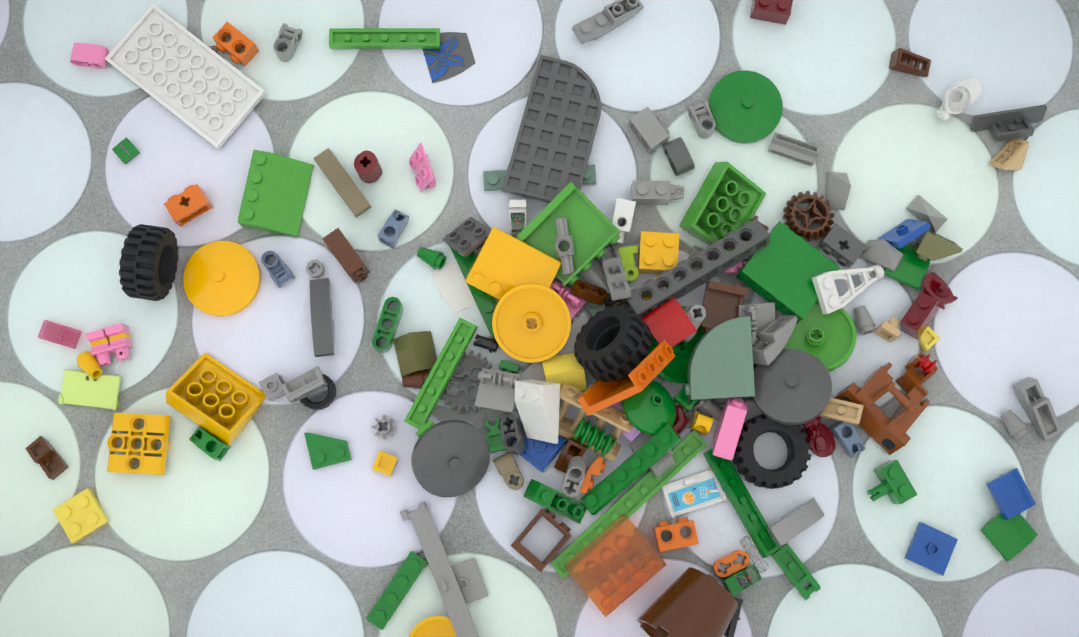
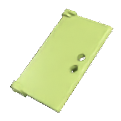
M64 370L62 391L58 402L59 404L81 405L118 411L121 376L101 374L98 378H92L86 372Z

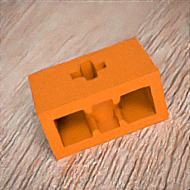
M197 184L186 187L184 192L171 196L164 203L174 222L180 227L213 208L203 189Z

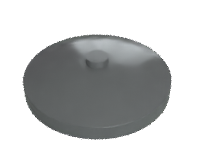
M783 349L768 366L757 364L754 369L755 396H752L753 401L762 414L777 423L785 425L808 423L817 418L829 403L832 392L830 374L817 357L806 351Z
M461 420L439 422L428 428L417 440L411 457L413 474L418 483L427 492L435 496H460L478 485L486 474L490 461L489 446L482 433L470 423Z

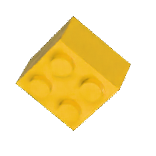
M641 231L639 235L637 265L639 273L660 275L663 271L674 268L678 264L679 234Z

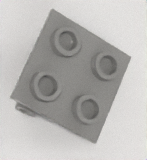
M775 302L738 305L739 317L750 316L752 345L760 341L758 333L775 320Z
M483 368L482 372L478 374L480 382L474 406L513 413L515 381L520 380L521 375Z

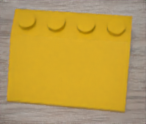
M493 226L470 268L465 282L500 300L508 291L524 284H540L550 288L562 262Z
M206 352L166 391V403L228 446L240 435L266 399L263 391Z

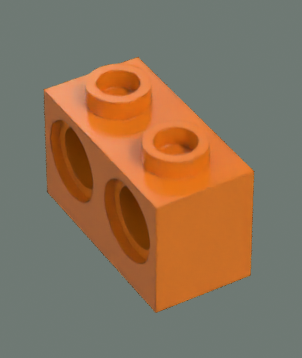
M228 22L212 37L216 43L215 47L223 54L227 52L230 55L229 58L237 65L241 63L245 67L259 52L253 41ZM227 38H231L229 42H225ZM241 49H245L243 53H238Z
M688 517L676 519L677 523L669 524V521L657 523L658 527H653L657 550L662 552L699 544L694 520H688ZM687 526L690 533L687 537L683 538L680 534V529ZM664 530L670 532V539L668 541L661 539V533Z

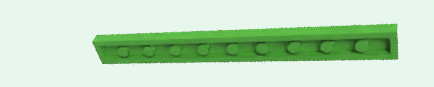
M693 430L672 450L674 453L672 457L675 463L657 478L650 470L550 563L551 566L564 579L708 444Z

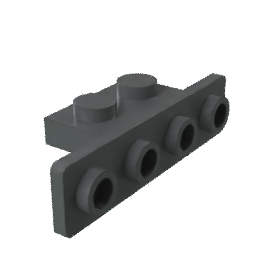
M1044 104L974 115L970 130L975 132L989 129L996 141L1033 136L1034 128L1030 123L1042 121L1047 106Z

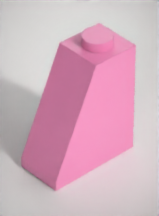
M727 398L713 435V455L731 461L747 413V402L740 398Z

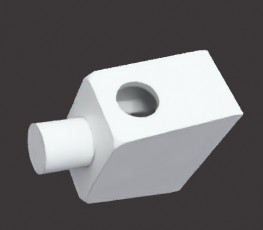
M616 199L612 223L621 231L619 234L621 238L616 243L623 244L625 234L630 232L635 201ZM623 220L625 222L624 226H619L618 221Z

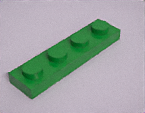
M413 551L410 552L366 619L381 630L385 628L428 563L427 560Z

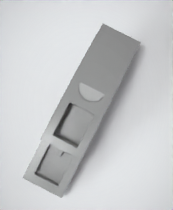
M617 0L605 6L603 11L573 25L572 31L581 44L591 39L596 40L625 23L641 11L644 6L640 0Z

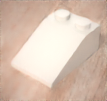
M534 379L515 381L514 401L527 438L557 444L560 384Z

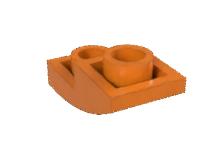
M599 456L590 465L585 473L579 492L587 494V490H591L594 479L591 478V475L599 476L600 473H604L606 462L603 461V457Z

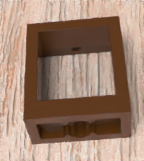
M339 228L322 238L354 283L357 281L362 282L368 277L367 274L370 271Z
M541 509L511 544L512 548L540 572L572 536L569 533L571 529L563 522L561 524L557 523L554 520L556 516L549 509H546V511ZM542 516L564 535L543 561L539 560L520 543Z

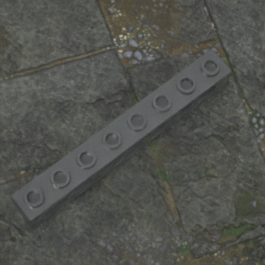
M757 218L753 221H748L740 229L729 232L723 239L712 242L704 250L697 251L691 258L680 261L670 270L663 271L654 280H648L637 290H631V297L625 298L626 305L632 308L640 318H643L675 297L676 300L768 246L770 244V234ZM727 248H732L733 250H732V251H727V250H725V249H727ZM710 258H716L717 260L711 261V260H709V259H710ZM695 267L701 268L700 270H697V271H696V270H693V268H695ZM678 277L684 278L683 280H676ZM661 287L668 288L666 290H660ZM644 297H651L649 300H643Z

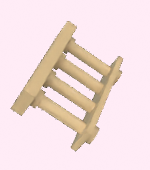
M564 383L560 391V399L563 401L559 407L558 434L567 439L570 437L574 439V429L581 418L587 415L577 400L584 392ZM569 404L580 408L575 421L564 416ZM608 406L592 415L598 417L595 425L599 426L598 432L602 429L605 421L616 426L612 433V440L616 437L617 440L609 453L604 456L614 462L621 447V444L617 443L623 430L630 433L633 425L629 422L624 412ZM579 437L576 441L581 443V437ZM593 445L589 450L594 452L595 446ZM599 450L597 454L601 455L602 450Z

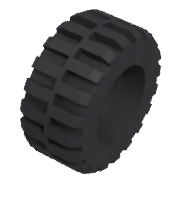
M139 224L129 231L128 237L124 240V247L121 250V259L119 261L120 284L122 285V290L129 297L160 301L169 294V290H171L172 283L175 280L178 261L177 238H175V234L169 228Z
M613 305V307H605L603 311L596 312V315L590 317L588 322L581 327V332L577 334V341L574 343V354L577 362L596 380L614 382L617 379H623L625 375L629 374L648 355L647 350L650 349L652 340L650 328L628 306Z
M764 414L747 420L742 426L734 459H732L734 465L738 467V473L743 475L747 482L765 489L783 488L793 484L795 480H799L802 477L801 473L807 470L808 465L806 463L811 458V454H808V449L811 448V445L806 441L808 437L806 432L801 431V425L780 424L769 419ZM767 432L778 434L787 446V459L785 463L774 470L760 466L755 459L753 451L755 440Z

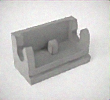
M316 366L312 370L283 383L281 386L288 401L295 403L328 386L319 366Z

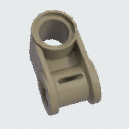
M510 451L493 460L499 474L503 477L509 488L518 490L523 486L524 478ZM512 476L520 478V480H518L517 486L515 484H510V482L512 481Z

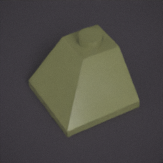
M928 230L917 237L913 250L920 259L927 261L929 258L935 261L960 253L963 248L957 243Z

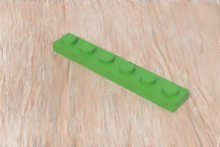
M329 28L330 49H440V28Z
M459 318L404 422L417 429L423 423L428 422L478 328L476 325Z

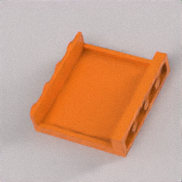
M664 339L627 377L617 379L614 382L596 380L577 399L586 414L589 416L641 392L675 357L672 347Z

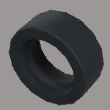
M323 374L328 384V394L323 401L314 403L305 397L300 402L314 410H322L329 407L336 396V386L333 380Z

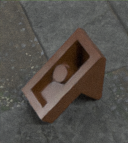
M570 437L566 441L554 468L566 473L570 459L574 456L582 457L587 450V446L581 445L580 442Z

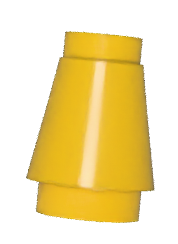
M85 351L78 355V367L92 378L101 376L102 370L97 358L91 355V352Z

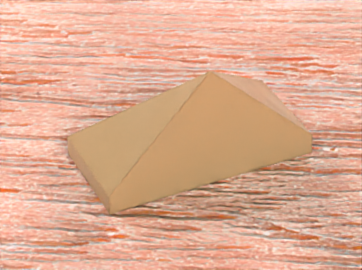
M1018 138L1010 139L989 162V165L1003 170H1022L1029 142Z

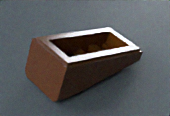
M898 48L891 54L889 69L926 78L929 74L931 60Z

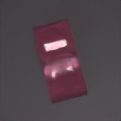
M44 319L37 338L76 349L82 331Z

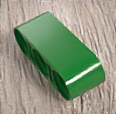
M389 297L385 300L372 339L373 347L380 353H386L391 349L403 313V304L396 297ZM398 303L397 310L390 311V304ZM386 321H392L393 325L390 329L383 328V324ZM380 339L387 340V344L383 348H379L377 345Z

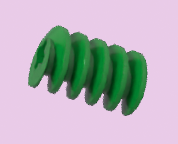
M582 417L573 431L575 434L574 440L581 437V445L587 441L588 449L594 445V453L602 450L601 457H604L612 449L617 437L612 440L611 433L605 436L606 430L602 429L598 432V425L591 428L592 421L589 420L584 424L585 417Z

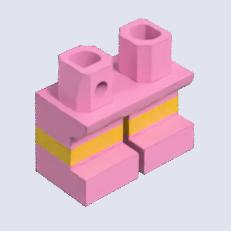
M120 323L85 333L87 341L91 344V355L97 358L100 366L112 364L110 355L116 353L118 361L130 359L129 349L133 347L129 326Z

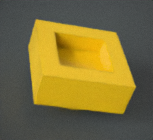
M379 451L372 469L391 476L398 458Z

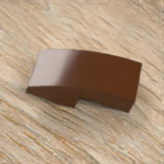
M43 436L38 437L25 448L33 461L41 466L49 479L54 480L68 468L63 458Z

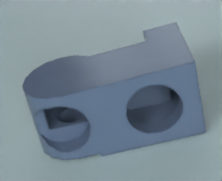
M395 209L377 235L379 242L394 249L401 233L408 224L409 216Z
M838 421L829 427L849 457L853 458L865 450V446L852 424Z

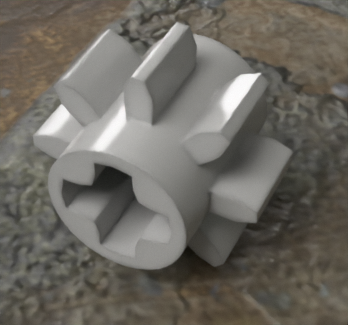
M383 415L381 420L375 418L377 423L371 426V428L377 430L375 436L382 434V439L384 440L388 434L394 436L392 430L397 428L391 424L394 419L390 418L387 421L386 415ZM382 423H388V425L386 426L388 428L387 431H380L382 429Z

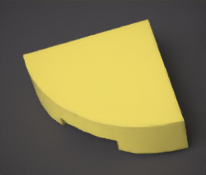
M927 326L919 338L922 350L924 352L928 351L940 338Z

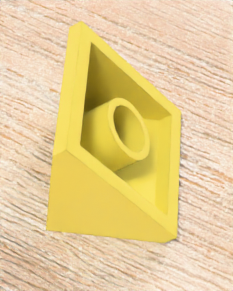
M574 353L557 355L542 361L546 382L560 384V391L564 383L580 391L587 390L585 370L577 362Z

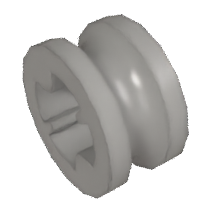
M311 260L306 265V272L312 278H320L324 274L325 269L320 261ZM314 265H317L318 268H320V270H317L314 274L311 268H314Z

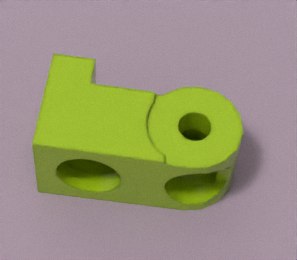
M637 245L618 248L627 282L630 284L634 283L639 276V270L634 262V256L638 254Z

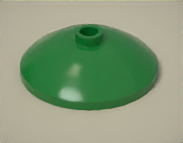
M654 380L641 392L622 400V407L627 419L636 429L649 435L658 434L667 424L672 426L675 421L676 407L672 396L664 386Z

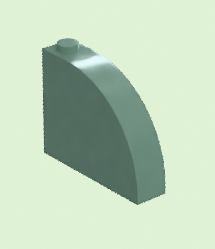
M750 316L734 318L719 323L707 331L697 342L689 359L687 384L684 385L685 395H688V399L755 396Z

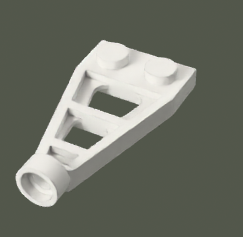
M876 264L869 268L827 271L812 277L822 313L829 314L843 308L874 281L883 278L884 270L879 264ZM858 274L861 284L854 288L851 276ZM836 279H844L847 289L840 297L834 282Z

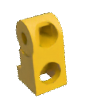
M695 411L688 429L706 435L710 431L714 417Z

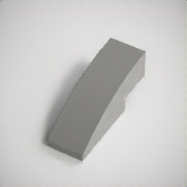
M781 314L758 333L760 341L752 347L753 364L768 366L779 355L794 330L798 320L797 315Z
M1027 377L1012 385L1021 406L1043 440L1047 441L1062 433L1050 399L1044 397L1037 379Z
M815 498L781 517L779 521L767 527V530L775 544L781 546L821 519L824 513Z

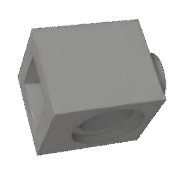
M275 373L259 382L268 400L274 401L285 395L281 386L285 382L280 374Z

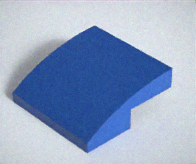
M1017 468L986 483L1004 520H1008L1036 504Z

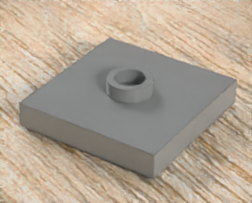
M475 558L451 566L466 604L488 596Z

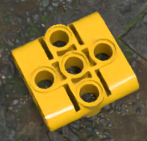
M114 413L112 432L107 441L109 447L107 472L165 475L167 452L171 446L169 441L171 416ZM143 419L144 427L139 429L138 424ZM117 431L128 432V434H117ZM158 433L164 434V436H154L152 434ZM121 438L123 443L122 446L118 448L117 441ZM139 439H141L142 446L138 449L136 447V443ZM161 440L162 446L157 450L156 442ZM115 452H126V455H118ZM150 454H162V457L150 456ZM136 459H139L140 466L136 469L134 462Z

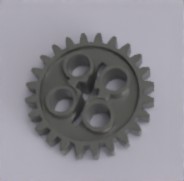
M473 350L470 351L469 355H466L465 352L458 364L464 368L463 373L460 375L453 373L452 377L462 380L468 377L469 381L480 382L479 379L472 377V372L475 369H480L481 371L483 368L490 369L492 363L485 364L487 357L481 360V354L478 353L474 356ZM450 380L440 400L446 398L444 405L446 406L451 403V410L457 406L458 412L465 408L466 412L469 413L470 407L477 411V407L474 406L476 397H469L468 391L471 388L478 389L479 386L467 383L464 386L461 381ZM453 384H457L460 387L459 392L456 394L449 392V388Z

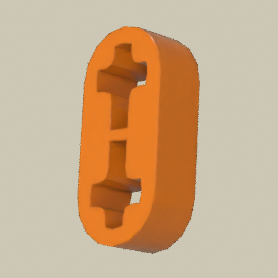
M742 550L733 551L717 559L713 564V571L720 577H727L748 566L749 555ZM737 554L744 556L743 564L739 562L732 563V561L737 559ZM719 563L723 565L730 564V566L725 568V573L717 570L720 567Z

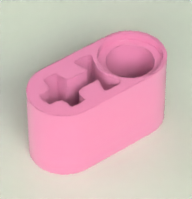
M76 42L73 43L70 62L77 66L105 69L107 63L105 58L109 53V49L101 45Z

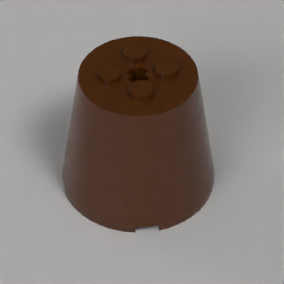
M689 567L639 616L637 622L641 624L640 627L650 637H723L738 607V602L713 576L706 575L695 568Z

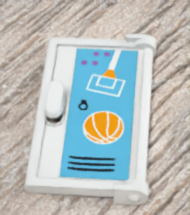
M712 469L666 483L662 487L671 519L722 501H727V496Z

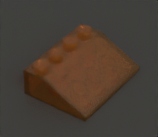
M624 514L565 564L564 567L602 614L607 617L667 564Z

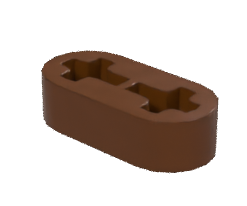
M576 280L571 288V293L575 297L597 305H602L608 297V293L603 288L581 280Z

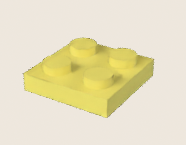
M91 488L85 489L53 509L71 543L78 542L109 522Z

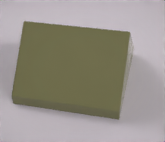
M431 331L410 332L393 339L401 377L423 370H432L437 356Z

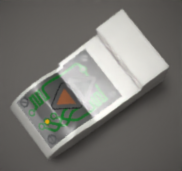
M526 199L509 200L511 236H517L526 227Z

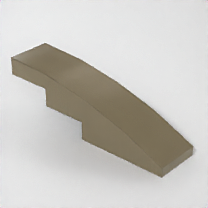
M329 148L313 158L356 218L371 208L369 202Z

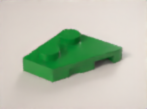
M308 432L304 433L313 470L352 460L348 441Z

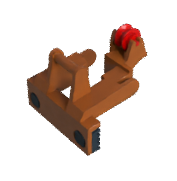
M920 352L914 355L905 365L906 373L895 380L906 392L904 395L895 387V383L892 381L894 378L887 373L892 367V364L888 362L885 366L875 370L860 388L853 382L835 397V399L864 405L859 426L889 455L908 443L911 438L906 434L907 430L930 403L928 399L921 402L929 393L922 386V383L938 370V367L935 365L937 360L931 361L929 359L930 354L925 355ZM888 391L901 404L891 418L874 403Z

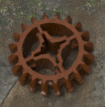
M806 191L805 194L799 192L797 196L793 195L791 197V201H787L786 205L788 207L783 209L786 214L782 218L787 220L784 224L790 226L791 231L793 230L795 234L803 238L806 237L807 241L810 242L812 238L818 240L820 236L824 237L826 232L831 230L830 225L834 224L831 218L835 216L834 213L830 212L833 206H827L829 200L825 202L822 200L824 195L817 197V191L813 192L812 195L810 191ZM809 203L806 209H796V206L799 204ZM796 218L801 221V225L796 221ZM811 223L821 224L817 229H808Z

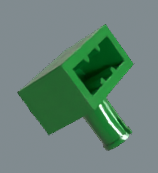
M889 460L873 469L881 484L867 490V494L872 495L869 498L873 502L887 494L893 504H902L918 495L898 460Z

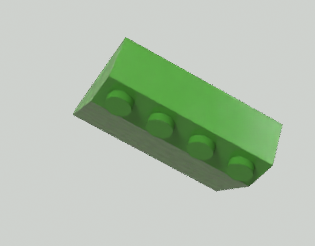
M253 150L237 222L243 228L298 237L314 165L271 152Z
M715 162L679 226L695 238L710 245L714 241L723 239L729 232L740 229L746 222L751 221L766 192L729 162ZM727 248V249H725V250H727V251H732L733 249H732V248Z

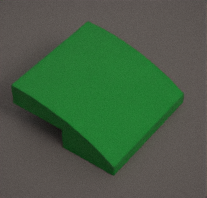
M908 243L902 248H896L903 254V258L895 271L884 268V275L918 290L931 259L928 258L925 261L917 257V253L913 250L914 245Z
M1000 512L980 529L1006 561L1011 560L1038 535L1021 514L1004 520Z

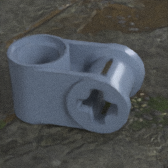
M267 251L262 255V264L278 288H281L282 284L289 279L295 278L292 271L278 254L273 251ZM270 257H276L273 265H268Z

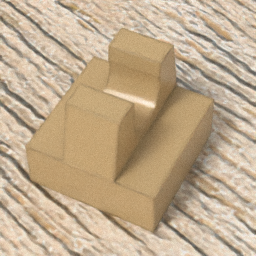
M892 317L890 321H883L876 327L874 333L888 342H892L901 332V330L896 328L899 320Z

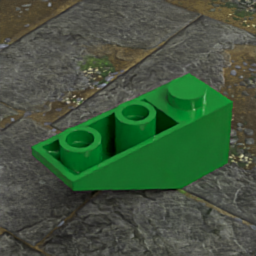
M531 479L523 497L579 524L587 510L583 503Z

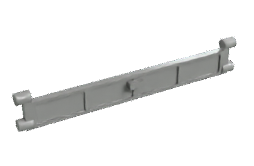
M426 502L419 503L420 509L408 513L407 509L400 511L403 521L411 518L456 636L479 637Z

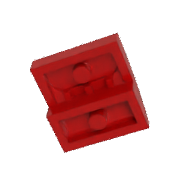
M675 297L641 318L649 326L651 335H653L658 345L665 339L668 345L673 347L697 331Z

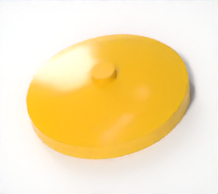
M215 241L199 248L188 260L183 274V286L190 302L202 312L218 317L231 316L246 309L256 298L261 285V271L255 257L243 246L230 241Z
M524 284L508 291L498 302L492 319L493 333L502 350L512 358L529 363L541 362L556 355L567 342L571 330V316L567 304L557 292L540 284Z

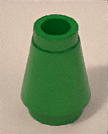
M421 247L417 252V257L434 270L442 269L446 262V256L443 255V252Z

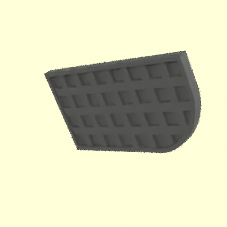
M540 55L502 192L550 203L570 182L581 191L601 116V100L592 79L575 64Z

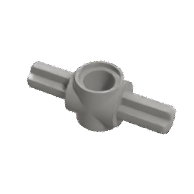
M567 218L556 219L558 237L555 238V249L558 257H561L563 274L569 275L574 273L572 255H575V244L572 235H569ZM563 241H568L570 244V248L566 252H563L560 248Z

